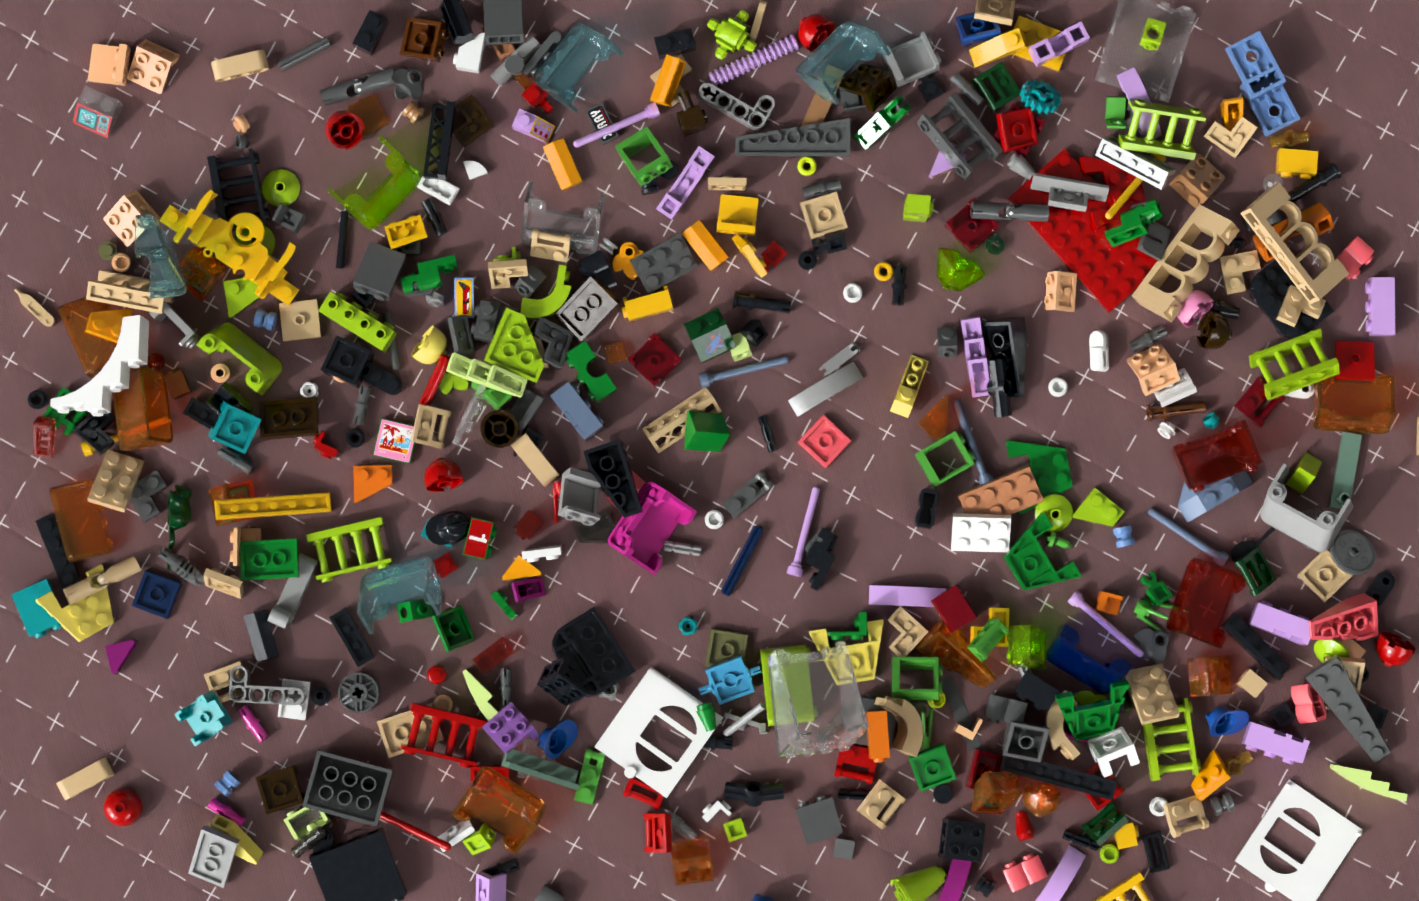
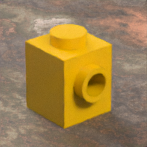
M1127 822L1114 833L1118 849L1138 846L1136 837H1139L1137 825L1134 826L1133 822Z

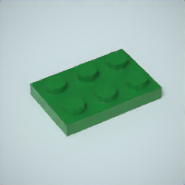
M298 539L240 542L241 580L300 578Z

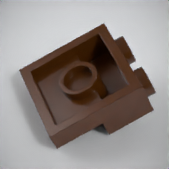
M408 17L400 55L440 63V59L445 56L444 41L449 37L446 24L438 21Z

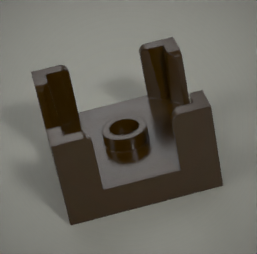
M295 765L255 777L266 814L303 803L305 796L304 793H301Z

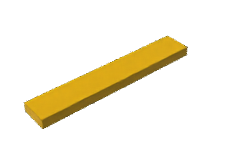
M330 492L214 501L216 520L331 512Z

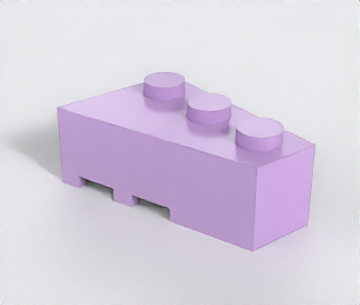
M1248 722L1241 744L1246 745L1245 749L1257 752V749L1264 751L1265 756L1274 759L1275 756L1283 758L1282 762L1293 765L1294 762L1303 763L1310 741L1260 724Z

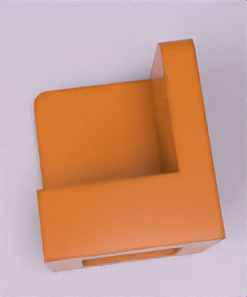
M1099 591L1095 610L1118 615L1120 603L1124 597Z

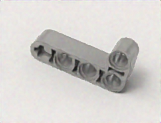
M704 83L699 88V98L701 101L753 131H760L764 128L775 108V101L769 95L761 96L753 108L713 84ZM710 89L711 95L705 97L703 90L707 91ZM721 98H726L729 104L722 107L718 101ZM769 101L772 106L769 109H763L761 103ZM741 107L745 109L746 113L743 116H738L735 114V110ZM754 117H759L762 123L756 126L752 124L751 120Z
M300 553V578H288L277 605L272 608L269 614L268 622L284 629L290 627L317 568L318 560Z
M235 666L230 672L229 697L234 702L301 705L306 701L307 695L302 688L250 685V671L246 666ZM238 669H242L245 672V676L241 680L236 677ZM237 688H241L244 692L241 699H237L234 695ZM257 689L263 692V697L260 700L254 697V691ZM276 690L282 692V699L279 701L273 698V693ZM286 690H289L288 694H296V691H298V694L302 696L301 699H298L296 702L295 698H287Z

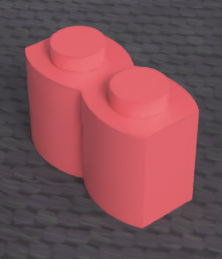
M1356 236L1335 259L1338 258L1349 274L1345 277L1346 280L1350 278L1354 280L1360 274L1361 270L1359 268L1363 264L1367 265L1374 258L1372 256L1374 250L1359 236Z
M1310 683L1291 686V697L1296 705V717L1300 724L1326 719V708L1322 698Z
M1030 853L1023 856V861L1019 863L1012 861L1004 865L1005 869L1002 872L1011 892H1015L1048 877L1039 855Z

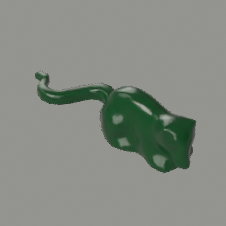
M177 484L175 485L176 491L169 490L167 523L169 544L167 549L171 552L175 544V530L187 526L191 520L189 500L192 490ZM167 563V571H170V565Z

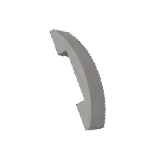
M852 362L789 399L788 402L797 417L833 395L863 379V376L855 363Z

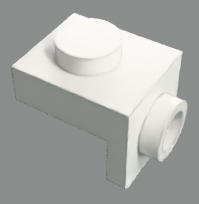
M717 800L713 805L709 803L702 810L704 813L702 818L708 823L720 809L730 816L732 814L729 811L731 807L724 800L722 802Z

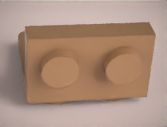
M1196 154L1195 159L1190 160L1169 185L1196 209L1199 204L1202 205L1225 180V176L1201 154Z

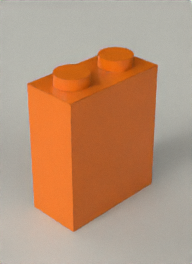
M887 711L866 712L869 758L873 759L874 762H886V758H890Z

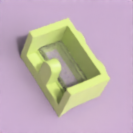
M304 807L299 811L295 809L289 812L284 822L293 838L299 841L320 827L330 823L331 819L327 813Z

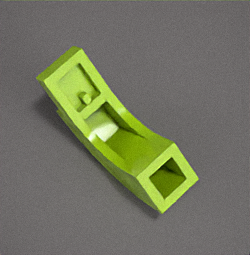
M559 265L556 286L549 296L538 300L522 299L520 313L524 314L526 319L538 320L540 317L548 318L556 314L568 301L572 287L565 285V282L569 283L570 271H567V266Z

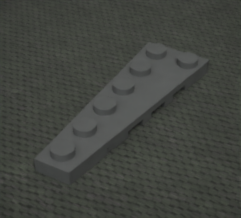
M850 118L738 136L735 140V156L850 157Z
M1338 655L1330 658L1305 675L1307 681L1374 763L1391 753L1388 744L1376 726L1373 717L1369 714L1363 699L1359 696Z

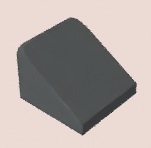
M836 838L833 857L852 860L855 840Z

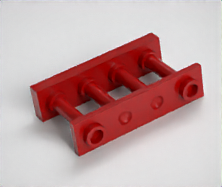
M411 702L409 710L413 712L414 720L408 744L400 743V748L404 749L403 753L415 755V752L451 760L459 762V766L471 768V765L477 766V762L471 760L477 733L488 722L486 719ZM425 715L432 716L433 723L426 749L415 747L421 720ZM443 719L450 720V724H452L445 753L434 751L440 723L443 722ZM462 723L470 725V733L463 758L452 755L459 726H462Z

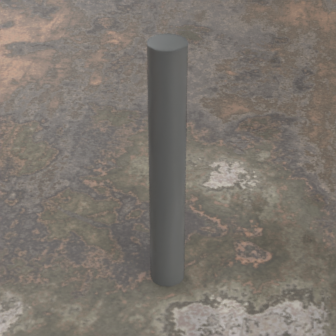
M391 312L384 313V321L393 326ZM394 338L389 349L393 370L401 369L396 339Z

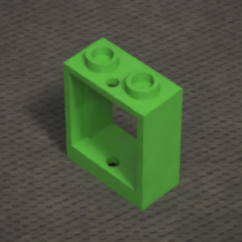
M647 126L615 146L619 156L640 187L673 167L667 154ZM653 144L660 157L637 171L629 158Z
M954 431L915 454L933 488L974 465L975 457L971 450L967 451L963 445L966 442L961 433L957 434ZM953 439L966 464L939 479L925 454Z
M892 657V698L939 700V693H942V682H939V676H942V664H939V657ZM900 670H934V689H900Z

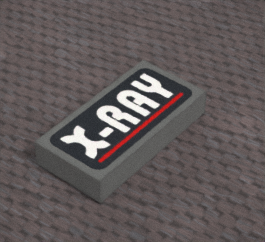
M603 103L585 111L595 132L613 124ZM615 131L599 138L603 146L618 138L619 135Z

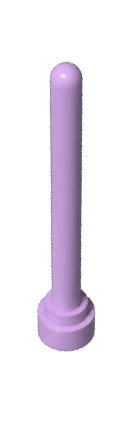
M655 102L648 104L644 111L574 141L573 145L580 147L647 117L648 119L657 118L660 116L658 107Z
M817 486L813 487L795 558L787 569V574L801 577L803 573L801 561L820 488Z
M1078 590L1067 601L1069 604L1084 610L1138 657L1144 655L1142 649L1088 605Z

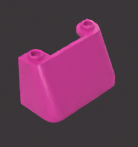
M648 481L638 492L643 512L627 518L622 516L608 538V545L655 576L662 567V558L658 553L664 546L665 541L668 540L678 523L682 525L690 523L697 511L652 481Z

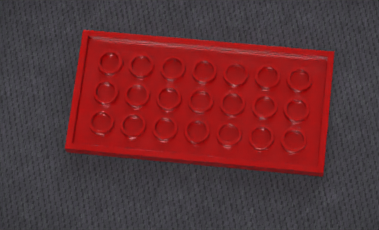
M1063 149L1037 172L1038 174L1095 183L1089 175H1082L1081 166L1066 149ZM1032 177L1007 200L1014 205H1048L1049 192L1032 190ZM1088 199L1086 212L1049 206V219L1047 222L1027 221L1071 272L1077 273L1079 281L1108 313L1138 288L1158 261L1137 250L1140 237L1112 247L1105 236V231L1122 225L1121 217L1096 230L1093 229L1090 213L1092 211L1109 209L1107 199L1105 202Z

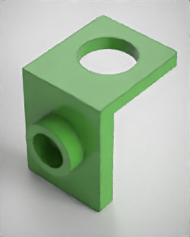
M1107 96L1105 112L1107 128L1126 129L1124 120L1125 96Z

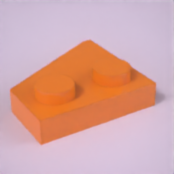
M392 465L353 466L354 503H359L367 497L393 485Z

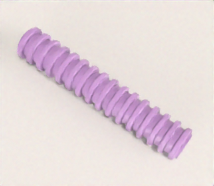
M790 34V37H784V40L779 39V42L775 41L773 45L768 44L767 48L764 46L762 50L758 49L756 53L747 54L745 58L742 56L741 60L736 59V62L733 63L732 61L730 65L725 64V67L721 66L719 70L714 69V72L710 71L708 75L711 83L718 87V84L723 85V82L727 83L729 79L734 80V77L738 78L740 74L744 75L746 71L749 73L751 69L755 70L757 66L760 68L762 64L766 65V62L771 63L772 59L777 60V57L781 58L783 54L788 55V52L792 53L794 49L799 50L795 36Z

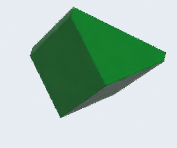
M687 411L684 449L720 452L730 435L724 415Z
M461 605L432 616L446 652L476 641Z

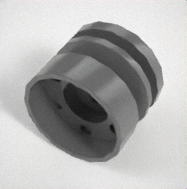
M352 673L346 676L338 689L339 700L342 706L354 713H363L374 709L382 696L378 680L367 673ZM358 687L360 690L364 691V693L361 694V698H359V696H355L354 692L357 691Z

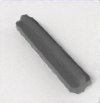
M324 37L278 61L281 70L285 71L331 47V42L328 37Z

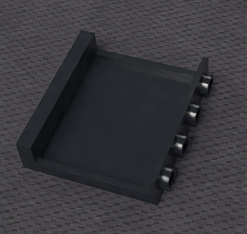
M383 827L316 851L309 856L325 901H401L407 895V889L403 885L386 841Z

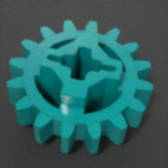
M1033 79L1032 82L1028 80L1026 84H1023L1019 95L1022 97L1021 102H1026L1025 107L1030 106L1031 111L1036 110L1038 114L1044 111L1046 115L1049 111L1054 113L1062 99L1059 96L1060 92L1055 91L1056 87H1051L1050 82L1044 83L1043 80L1037 82L1036 79Z

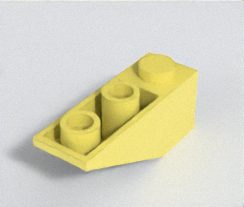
M911 354L893 401L891 412L909 417L928 366V360Z
M216 813L209 827L239 839L235 856L257 865L264 852L233 820Z

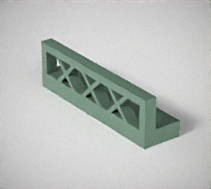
M514 749L504 755L501 764L503 767L577 791L580 785L575 784L578 770Z

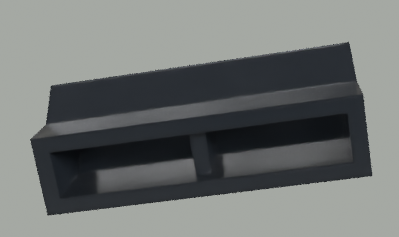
M443 0L439 8L453 44H465L474 40V34L460 0Z
M266 610L243 616L256 661L261 662L279 656L270 624L267 621Z

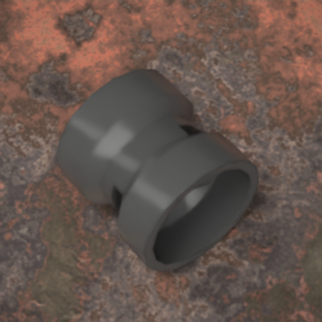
M1229 792L1223 793L1222 798L1216 796L1210 798L1216 816L1222 815L1226 810L1229 812L1235 810V805Z

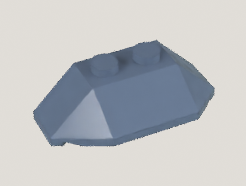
M1217 460L1185 479L1178 508L1188 523L1249 487L1253 482L1244 467Z

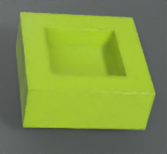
M741 818L723 824L729 842L747 836Z

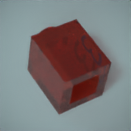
M528 510L514 526L517 529L515 534L522 540L525 538L530 540L544 522Z

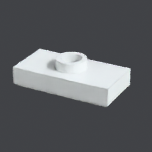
M423 176L417 185L418 189L450 206L460 188L445 180L423 178Z
M467 817L458 824L449 827L438 838L454 846L475 832V829Z

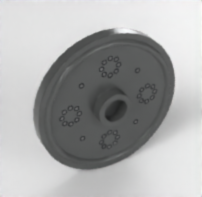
M1344 530L1339 532L1330 546L1332 560L1339 569L1347 574L1363 575L1374 566L1376 559L1374 547L1367 537L1357 531Z

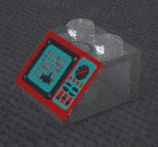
M85 85L76 105L73 124L108 139L124 104L118 99Z

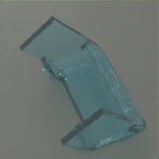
M846 22L840 25L796 68V72L822 99L838 105L840 101L836 97L837 86L834 84L858 60L870 61L875 58L877 53L887 56L891 53L875 30L852 22Z
M579 23L570 30L551 56L537 71L533 81L561 105L577 113L578 109L572 105L576 98V92L573 90V87L595 60L599 62L609 59L612 52L621 57L624 53L605 35Z
M430 557L418 558L369 572L362 577L357 614L369 634H373L374 621L384 619L389 613L390 606L423 597L425 603L432 606L436 615H441L443 594L432 559Z

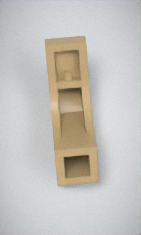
M1055 699L1045 717V727L1050 728L1047 740L1054 751L1060 746L1062 748L1060 750L1067 759L1070 758L1073 761L1080 755V752L1064 733L1063 722L1065 718ZM1074 700V707H1076L1078 703Z
M885 696V698L877 697L874 704L892 713L897 721L898 730L892 748L905 755L917 757L923 738L922 721L917 710L905 699L895 697L893 699L889 696Z

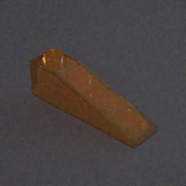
M943 620L933 625L915 647L924 657H939V663L946 666V670L950 672L954 670L962 674L964 679L981 688H985L996 680V676L984 661L981 662L967 648L970 642L962 631L958 629L951 633Z

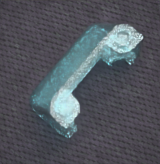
M151 214L135 215L136 258L143 255L147 257L148 263L150 262V287L148 289L150 299L185 294L187 292V282L176 250L161 225Z

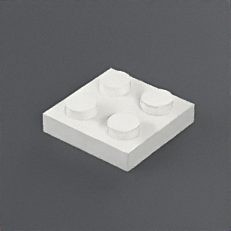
M562 545L523 549L522 558L527 559V562L539 561V557H546L547 560L558 559L559 555L562 554Z

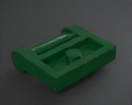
M1002 61L972 80L990 104L989 108L992 112L1018 97L1021 92ZM987 77L1001 98L998 102L983 81Z
M1259 546L1251 549L1234 562L1236 568L1240 569L1252 596L1258 595L1277 580Z
M1109 802L1101 812L1081 827L1101 846L1129 820L1112 802Z

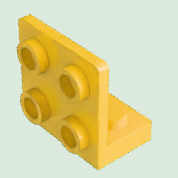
M722 194L720 197L717 232L755 236L758 198Z

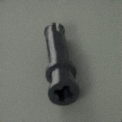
M1332 162L1330 167L1321 172L1317 171L1315 177L1288 192L1290 197L1294 195L1288 201L1295 202L1320 186L1326 187L1333 179L1341 178L1342 175L1337 166Z
M738 291L734 292L732 308H736V306L748 308V310L757 308L790 314L791 301L755 297L754 293L747 295L738 293Z

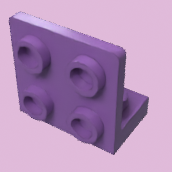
M512 702L482 727L505 754L529 736L533 741L540 737L533 725Z

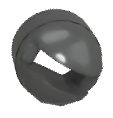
M236 134V148H247L250 145V141H247L250 137L247 134Z

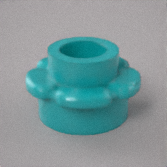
M1215 412L1206 415L1202 420L1205 428L1214 429L1220 423V415L1217 416Z
M684 617L679 622L678 627L683 635L689 636L697 631L695 619Z

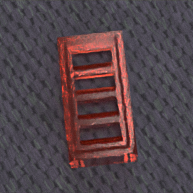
M38 416L33 422V456L53 458L56 419Z

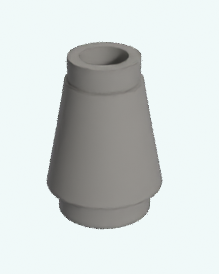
M1016 152L1007 162L1010 170L1027 179H1030L1036 171L1022 154H1017Z

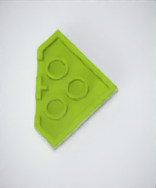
M506 307L483 360L537 383L544 364L525 315Z

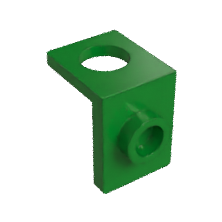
M431 598L397 604L400 623L432 618L434 616ZM404 607H405L406 610H407V616H406V617H404V615H403V608H404Z

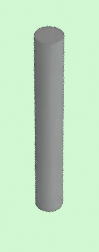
M759 703L723 731L724 736L729 737L766 709L765 703Z

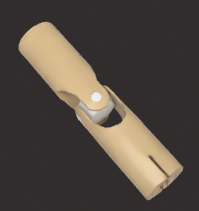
M132 556L111 566L105 573H96L63 589V592L71 605L103 590L109 585L108 583L122 581L140 572L141 569L136 558ZM96 577L100 588H93L90 585V581Z

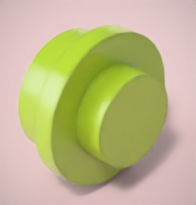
M1106 844L1100 850V858L1105 863H1114L1119 858V850L1112 844Z

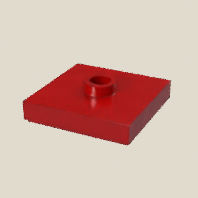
M1031 107L996 114L1003 152L1039 144Z
M1335 341V357L1339 362L1340 374L1335 375V379L1374 381V342Z

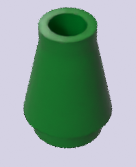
M707 702L696 706L698 710L696 713L706 732L717 729L715 708L712 706V703Z

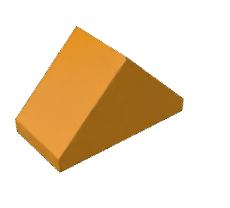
M1243 97L1224 99L1220 103L1223 126L1230 131L1243 116Z
M518 555L504 573L502 579L506 581L542 576V573Z

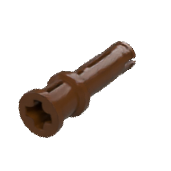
M1204 401L1167 405L1161 407V405H1146L1148 422L1159 418L1168 420L1170 416L1206 413Z

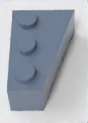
M567 382L551 394L550 397L584 441L587 442L604 429L602 425L604 421L598 413L596 415L593 414L590 410L592 406L586 398L584 400L581 399L578 395L581 393L574 383L570 385Z

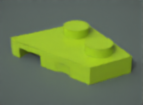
M240 278L223 281L229 318L235 317L237 313L244 308L246 309L255 300L260 299L255 295V290L258 286L250 280Z
M1094 488L1074 512L1072 518L1113 527L1125 511Z

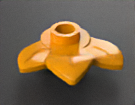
M632 242L622 244L619 254L613 259V270L621 271L623 269L628 278L635 280L638 275L629 260L644 251L638 250V247ZM627 248H631L633 250V253L631 255H627L625 253Z

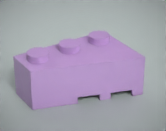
M1266 601L1255 603L1248 625L1299 645L1309 644V618L1301 615L1294 616L1290 614L1291 611L1284 608L1275 609L1272 607L1273 604Z

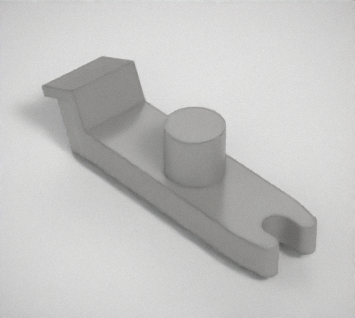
M854 341L824 363L819 370L826 369L824 376H827L859 353L861 349Z
M726 712L723 716L735 721L741 718ZM752 720L738 729L745 731L748 724L758 727L759 734H767L766 723H758Z

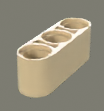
M256 50L211 62L215 82L227 81L269 70L265 50Z
M527 433L511 444L514 451L544 487L560 476Z
M105 757L56 784L66 801L115 774Z

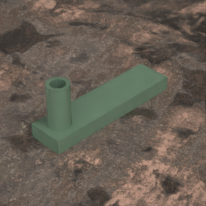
M1342 432L1329 503L1330 508L1342 509L1346 500H1351L1362 435Z

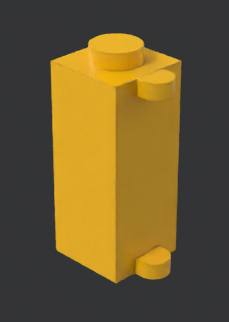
M667 285L663 286L664 291L628 301L626 296L623 297L625 306L621 308L624 318H628L629 322L673 310Z

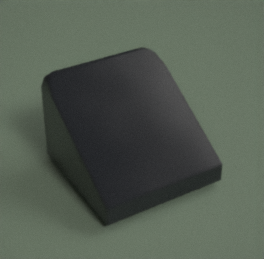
M750 320L740 330L741 334L755 347L768 336L760 320Z
M1127 691L1124 694V703L1119 708L1120 713H1126L1134 708Z

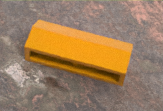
M666 54L650 101L671 107L687 62Z
M564 138L543 146L561 190H567L579 185L582 179Z
M700 220L681 233L710 271H713L728 259L726 253Z

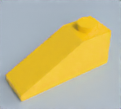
M1017 28L970 49L969 52L974 66L977 68L1029 47L1023 30Z

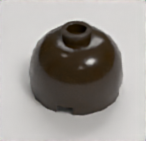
M1211 310L1210 313L1206 312L1203 315L1198 326V330L1201 331L1200 337L1197 336L1198 346L1211 350L1221 348L1232 337L1229 320L1223 314Z
M494 410L483 418L480 431L482 438L487 444L495 448H504L516 440L519 426L511 413L506 410Z

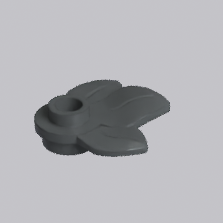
M409 67L407 70L400 68L392 73L390 79L396 83L394 88L396 99H404L410 95L414 101H417L422 94L420 84L423 79L422 72L416 67Z
M1146 628L1134 634L1135 639L1140 642L1138 647L1144 651V655L1142 657L1136 655L1137 658L1146 659L1152 657L1156 664L1161 663L1167 655L1166 647L1170 642L1167 632L1163 630L1152 631ZM1158 636L1163 637V641L1161 643H1158L1156 641Z

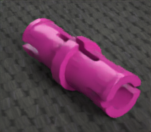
M248 705L237 711L247 724L246 728L252 731L259 743L269 737L259 723V718L256 719Z
M215 797L207 806V808L217 814L233 820L239 827L246 820V817L234 811L233 807L230 805L226 806Z

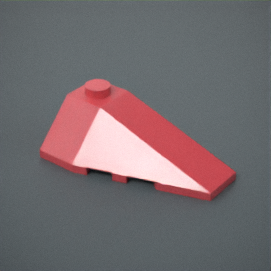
M1365 593L1341 601L1309 620L1310 639H1355L1363 641L1378 636L1377 601Z

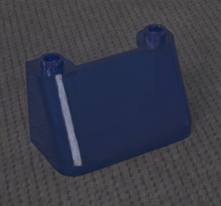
M1066 624L1061 625L1045 652L1047 661L1097 692L1109 694L1110 683L1121 681L1128 674L1133 664L1118 658L1110 664L1102 665L1075 648L1079 641V635L1076 630Z

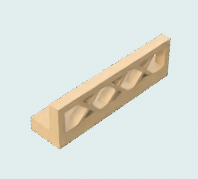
M703 388L642 428V430L659 454L685 436L687 411L704 412L710 404H713L715 409L709 413L719 414L722 410L709 390ZM682 426L680 432L677 434L673 433L674 428ZM666 437L665 442L659 446L656 444V440Z

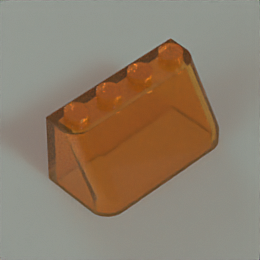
M142 366L131 368L129 389H123L121 392H112L120 450L131 451L161 446L172 442L173 429L168 391L163 378L165 375L162 371Z
M93 479L49 488L68 561L71 563H78L112 553L113 542L106 532L109 529L106 518L103 519L101 511H104L103 506L88 502V496L94 484Z

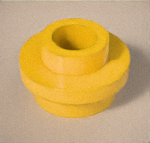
M887 262L878 263L874 269V275L880 281H887L893 275V268ZM883 268L886 269L887 274L881 275L880 270Z

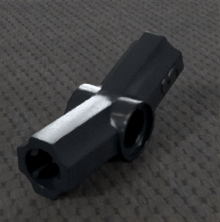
M726 781L724 798L745 801L748 806L757 807L762 804V801L784 799L782 782L762 785L757 781H750L747 784Z

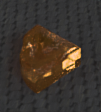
M522 73L513 75L514 79L525 90L531 85Z

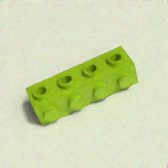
M329 292L318 311L386 353L397 335L393 331L395 327L386 321L383 324L377 321L379 317L370 311L368 314L361 311L363 307L354 301L352 304L346 302L347 297L341 293L336 292L334 294Z

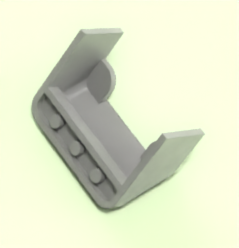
M1283 463L1268 488L1260 512L1261 519L1264 523L1316 552H1325L1330 548L1354 505L1350 499H1347L1338 515L1332 511H1324L1317 520H1314L1283 503L1287 497V489L1283 483L1290 473L1288 466Z

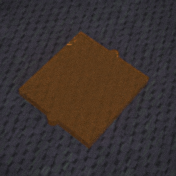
M375 94L364 99L360 98L358 102L347 107L349 112L355 113L363 121L365 127L362 136L373 131L376 133L378 129L389 124Z

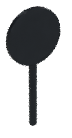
M1271 527L1255 544L1249 541H1242L1236 544L1231 553L1232 562L1234 563L1251 549L1257 547L1275 528Z

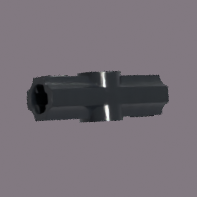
M1005 358L988 360L990 380L987 384V391L993 399L994 416H1011L1010 395L1013 386L1011 380L1007 379Z

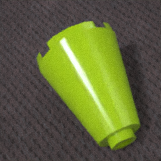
M934 865L895 877L890 880L891 887L894 885L896 887L894 894L898 901H926L945 882L946 874L942 867L938 868Z

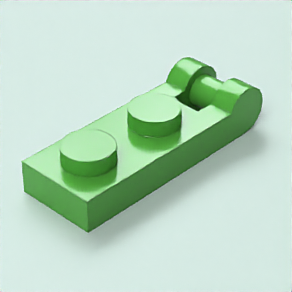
M587 748L578 782L580 786L578 791L576 790L574 797L575 801L593 805L605 754L601 751L599 753L591 748ZM590 759L598 760L597 766L589 764Z

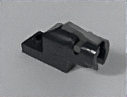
M825 528L819 529L805 546L807 552L806 563L819 570L818 574L814 572L809 580L812 583L810 588L815 591L818 590L836 558L830 554V551L833 552L838 536Z

